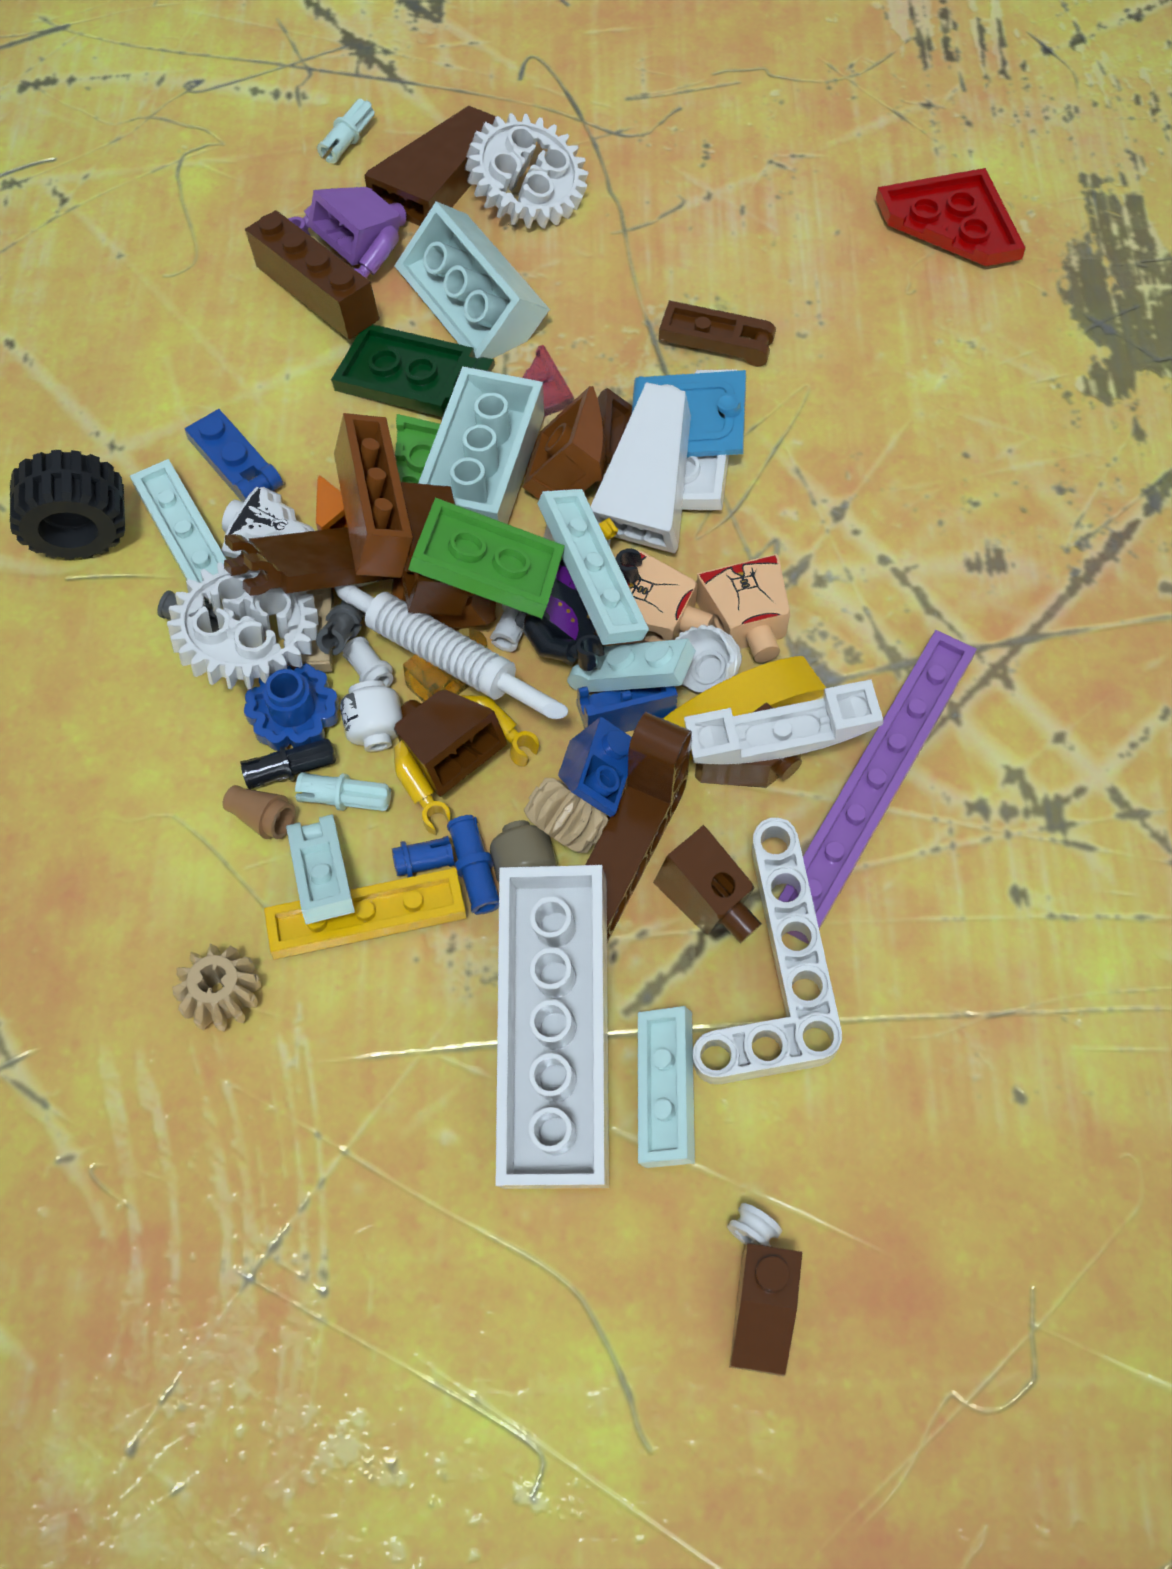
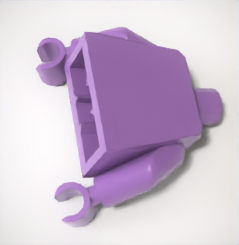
M367 187L313 190L312 203L304 211L306 215L303 218L297 216L289 218L291 222L309 235L308 229L311 228L351 265L360 264L359 269H353L367 278L370 273L375 275L399 241L398 230L406 222V212L400 203L388 204L372 189Z

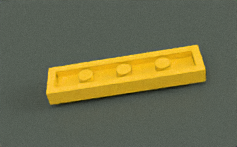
M456 868L351 889L354 913L310 924H305L300 900L264 908L270 953L273 959L467 919Z

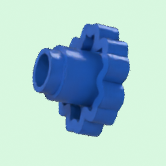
M302 664L300 668L297 667L294 671L287 665V669H281L270 674L266 683L259 677L260 687L249 689L245 694L244 714L248 723L254 726L253 729L257 740L262 744L269 745L275 751H280V746L283 745L287 748L291 744L295 748L325 739L324 728L331 727L338 721L339 700L336 692L329 688L326 674L320 670H315L309 664Z

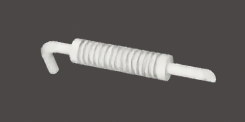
M379 581L334 587L339 598L366 613L365 623L368 628L416 654L418 657L423 658L425 661L430 662L432 665L437 666L439 669L444 670L446 673L482 692L491 699H499L506 693L548 718L561 719L567 716L568 708L565 705L516 678V667L510 660L499 656L497 653L492 652L490 649L485 648L460 632H456L453 628L425 613H409L406 602L388 592H382L374 598L358 588Z

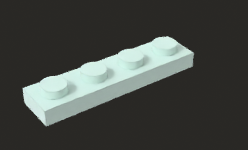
M167 459L130 475L137 493L186 581L190 579L201 583L202 569L210 572L212 575L217 574L218 563L224 564L226 558L170 460Z
M583 490L543 491L537 504L554 541L565 545L562 558L602 645L642 641L649 628Z

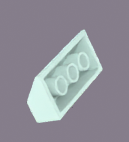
M437 201L395 264L397 270L458 344L474 348L475 358L486 357L493 359L527 342L550 310L466 213Z
M462 366L418 483L451 486L455 505L508 524L544 418L543 382Z

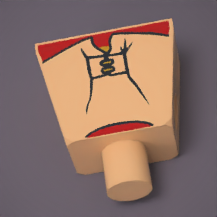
M637 550L640 552L642 565L637 567L639 579L634 584H628L649 630L642 641L625 642L624 644L675 640L681 632L689 630L692 626L698 628L703 624L706 626L713 624V614L695 608L698 584L694 579Z
M774 554L697 573L696 603L701 610L714 615L712 625L731 635L740 649L750 647L756 662H767L777 657L780 653V648L776 640L786 636L790 618V609L778 555Z

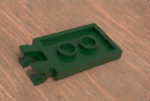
M372 324L357 335L331 381L334 390L443 417L462 366L492 372L495 362L491 358H475L473 347Z

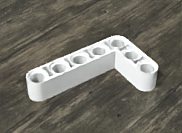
M782 818L763 820L756 827L753 834L752 857L786 1017L714 1030L703 1034L696 1041L693 1048V1066L697 1075L703 1081L710 1084H725L819 1067L829 1063L835 1057L842 1041L841 1025L798 834L795 827L789 821ZM777 837L787 844L788 849L780 854H771L763 849L761 844L768 838ZM789 884L797 890L799 896L793 901L782 902L773 896L771 890L776 885ZM789 931H799L807 937L809 945L803 950L793 951L783 944L781 938ZM800 979L812 980L818 985L820 995L811 1001H804L794 994L792 985ZM811 1028H820L829 1035L831 1046L824 1051H813L805 1045L803 1034ZM770 1037L779 1044L781 1054L774 1060L763 1061L753 1053V1043L759 1038ZM712 1046L724 1048L731 1058L729 1064L721 1070L707 1068L701 1060V1056L707 1048Z

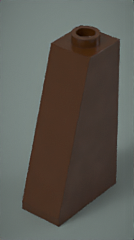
M472 106L465 107L369 169L364 174L366 187L372 189L388 204L400 203L405 209L406 221L420 226L436 201L452 208L472 185L468 183L470 172L465 170L468 160L466 156L470 143L473 141L475 132L482 131L485 122L493 126L496 116Z

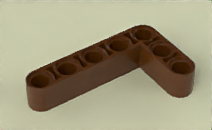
M648 712L642 715L631 738L628 756L627 787L620 799L616 814L610 817L585 864L602 865L606 876L607 943L682 798L687 783L692 731Z

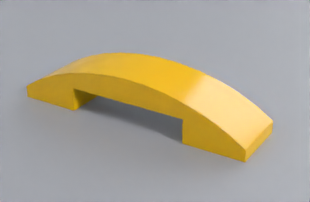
M804 656L783 658L754 667L714 685L685 702L663 719L686 728L684 717L726 708H731L732 715L738 716L753 713L766 702L772 708L812 701L823 696L826 687ZM691 750L689 761L693 759Z

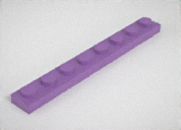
M935 630L884 717L883 725L877 729L805 852L803 860L819 930L969 667L977 650L976 648ZM787 884L778 900L790 902L799 895L793 886ZM799 931L787 932L809 944L807 937Z

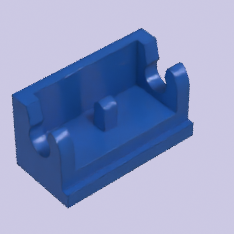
M585 686L577 688L576 704L584 729L599 717H603L622 731L629 732L635 730L645 712L663 719L677 708L678 694L675 686L605 691L589 695L588 687Z

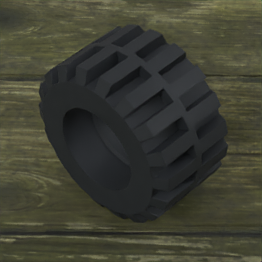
M51 450V453L45 454L40 452L34 454L33 459H24L19 463V468H14L10 480V529L12 534L16 535V540L21 545H28L29 550L35 553H44L46 557L50 558L60 557L65 558V560H74V558L87 559L93 558L94 554L102 555L109 552V547H116L120 543V538L125 533L124 484H122L121 475L119 472H114V467L108 462H100V457L92 454L86 456L81 454V451L71 450V452Z

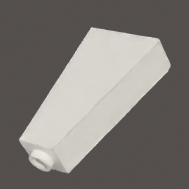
M646 382L590 506L598 524L609 517L618 528V533L614 537L671 553H676L679 545L691 421L686 391H682L675 386L669 384L661 386Z

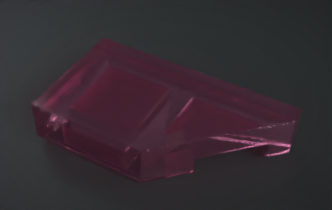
M544 345L538 346L535 352L536 356L522 378L543 382L545 417L564 410L574 401V396Z

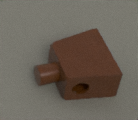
M704 825L667 855L653 883L703 933L709 935L720 924H723L741 944L762 925L743 904L754 890L753 883Z

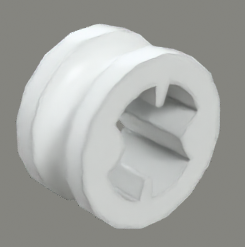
M742 1203L738 1209L740 1218L738 1220H731L727 1226L728 1230L745 1245L751 1243L771 1247L769 1240L772 1237L778 1238L782 1232L781 1227L770 1216L747 1203Z

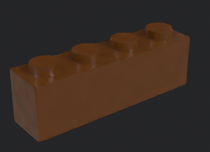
M275 210L270 214L264 215L257 222L245 228L256 267L348 340L380 320L371 282L280 212Z

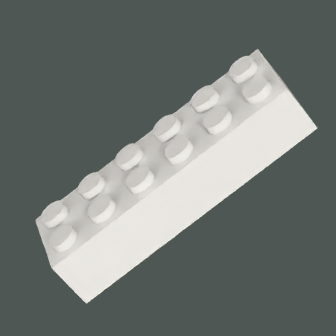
M602 865L499 868L496 1186L503 1189L609 1188L607 880Z

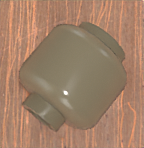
M519 820L506 824L502 828V833L498 834L491 842L490 854L498 882L500 867L557 866L550 836L537 828V826L530 825L528 821Z

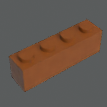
M343 413L334 457L356 575L401 578L413 536L387 418Z

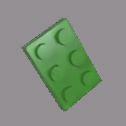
M435 497L408 570L542 619L548 605L565 545Z

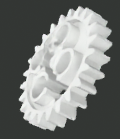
M509 113L506 123L499 116H496L493 126L485 122L482 131H476L473 141L470 143L466 156L468 160L465 170L470 172L468 183L477 185L474 193L475 197H487L484 205L486 209L494 205L499 208L497 212L498 218H501L506 213L510 214L512 225H515L519 218L524 219V223L529 229L533 220H537L542 229L546 227L549 219L555 225H559L562 216L569 219L573 209H578L587 188L585 181L588 171L582 169L586 160L582 157H575L579 149L578 145L567 146L566 143L569 135L564 134L558 137L555 134L557 125L554 124L546 129L543 127V118L541 117L537 120L536 124L530 123L528 114H524L522 121L518 122L515 116ZM537 142L542 149H548L547 153L542 150L538 155L535 165H532L529 169L517 200L512 193H506L508 189L512 192L517 185L519 177L525 173Z
M220 562L217 565V574L212 575L210 572L202 569L201 583L188 579L186 581L188 593L176 592L177 605L169 606L171 620L167 622L174 653H179L182 666L191 664L193 676L198 677L207 672L209 684L214 685L221 677L226 678L228 689H232L238 679H244L247 689H252L254 678L260 677L266 683L270 674L281 669H287V664L300 668L302 666L301 654L311 655L313 652L311 641L316 640L318 634L317 625H319L313 594H306V591L286 594L281 588H274L266 593L250 596L243 589V579L256 577L260 570H249L247 573L231 576L224 569V564ZM206 598L209 604L212 603L213 612L217 616L219 630L216 632H212L208 609L204 607V600ZM272 614H276L279 637L284 639L283 649H281L279 643H276L275 633L270 628L269 616Z

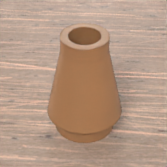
M233 785L227 790L223 798L224 810L235 815L264 839H281L287 834L286 825L294 824L296 816L295 807L289 803L284 795L245 789L241 786Z

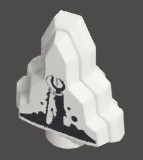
M256 487L249 494L245 502L239 500L231 501L222 518V529L225 535H242L248 541L249 538L315 531L311 526L297 521L294 509L282 503L280 494L265 487ZM224 538L222 547L224 556L237 558L241 550L232 551L225 544Z

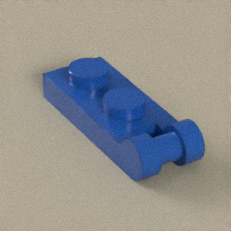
M220 409L184 428L191 444L242 502H245L249 494L256 487H265L275 491L283 486V481L274 466L268 464Z

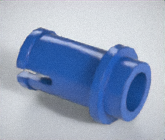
M448 836L406 845V842L402 841L400 842V847L392 848L397 877L406 875L408 878L413 877L412 873L454 866L453 851Z

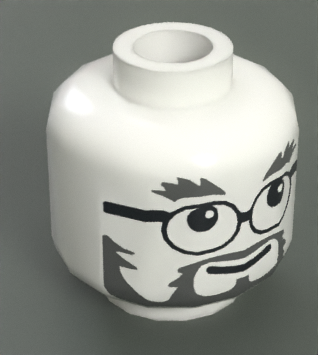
M378 680L363 681L352 685L348 690L349 693L342 698L340 703L346 738L353 744L364 746L365 751L377 752L390 748L392 746L391 740L397 737L394 731L395 724L403 718L397 692L390 687H386L382 681Z

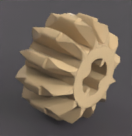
M545 778L539 787L536 786L528 798L530 801L524 808L527 818L537 828L578 853H587L593 843L596 844L603 832L602 830L608 823L605 813L572 793L565 784L555 778Z
M210 944L207 956L203 958L197 953L190 952L189 958L193 966L191 968H177L176 975L182 982L172 987L174 997L177 1001H181L178 1010L183 1017L188 1019L194 1017L195 1025L203 1030L213 1021L217 1030L223 1032L226 1029L228 1018L234 1017L238 1023H244L245 1016L241 1009L243 1007H257L258 1000L252 992L261 988L260 978L258 975L252 974L255 969L252 960L247 956L240 958L237 948L231 945L221 954L217 946ZM221 983L223 988L214 993L211 988Z

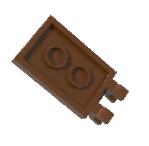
M348 527L249 538V541L242 535H225V544L232 551L241 550V553L237 558L224 560V569L231 576L241 575L249 570H260L256 577L243 579V589L250 596L260 595L274 588H281L288 594L397 578L356 575Z

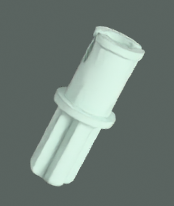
M356 100L343 117H338L334 120V128L317 145V151L321 157L330 148H333L325 161L335 164L350 144H355L359 141V133L373 118L375 113L371 107L372 104L368 100Z
M301 772L297 777L295 792H302V794L297 793L295 796L298 802L334 805L340 811H344L346 807L385 811L388 809L391 799V789L387 784L352 780L348 774L343 773L339 777H329Z

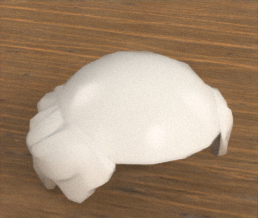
M704 624L698 628L692 626L689 630L681 632L679 637L675 638V640L688 638L696 650L683 680V686L688 687L694 692L702 693L738 673L742 661L739 645L731 635L722 629Z

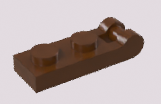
M669 300L659 328V341L744 358L748 364L760 367L765 365L770 353L768 345L772 344L776 327L767 320Z

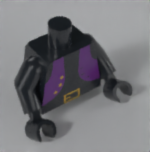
M628 548L620 551L615 559L627 584H634L639 579L637 567L642 565V559L639 551ZM561 558L548 605L542 619L519 611L515 622L523 630L538 655L562 660L570 666L578 659L581 669L591 671L597 665L595 655L599 657L605 655L604 645H602L599 636L593 635L595 632L594 625L564 560Z

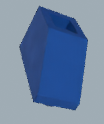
M599 717L569 741L558 776L572 793L609 817L616 814L628 776L629 745L632 737L603 717Z

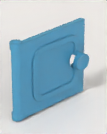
M746 370L650 377L640 376L635 378L632 413L646 382L661 386L669 384L682 391H686L691 413L687 457L744 454ZM719 412L725 414V418L721 417Z

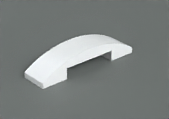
M870 679L825 688L824 698L738 716H733L731 708L684 717L686 729L692 731L691 752L694 763L742 764L785 758L826 748L855 738L883 725V717L872 680Z

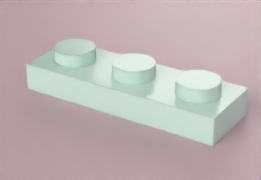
M685 1006L638 1012V1164L645 1168L694 1164L692 1012Z

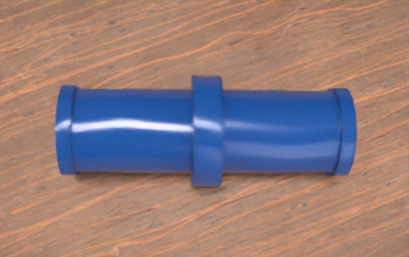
M464 815L449 821L447 829L450 832L458 859L454 866L457 869L458 876L463 877L471 904V912L481 915L499 908V896L491 872L493 867L492 857L489 852H485L477 825V818L473 815Z

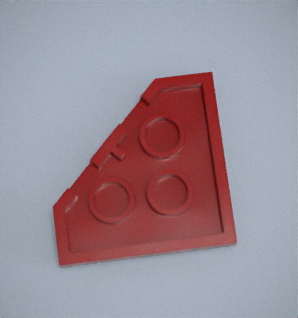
M986 168L880 186L877 189L876 201L887 225L984 266L1022 260L1026 247Z

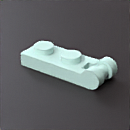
M688 638L604 646L605 655L600 657L595 655L597 665L593 670L584 671L579 665H575L571 669L567 682L576 691L577 688L587 686L589 692L681 686L696 650Z
M333 814L319 817L320 822L301 826L300 822L286 825L305 924L355 912Z

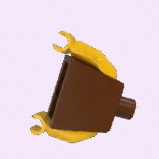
M446 689L436 692L422 704L416 700L405 702L401 706L403 718L394 727V731L399 739V742L394 747L396 776L414 804L420 803L422 806L424 826L433 835H436V830L429 821L433 814H443L448 823L452 820L448 806L443 802L435 801L431 796L434 792L440 797L506 746L508 744L507 741L511 743L510 758L518 766H526L528 762V757L524 751L519 749L520 746L529 748L535 755H537L539 748L537 736L530 731L518 732L514 728L517 723L493 699L487 696H460Z

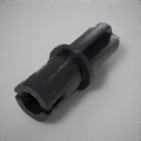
M323 739L288 750L283 745L280 746V751L258 758L240 761L247 788L254 789L267 783L287 778L290 781L296 780V774L334 764L336 762V754L331 741Z

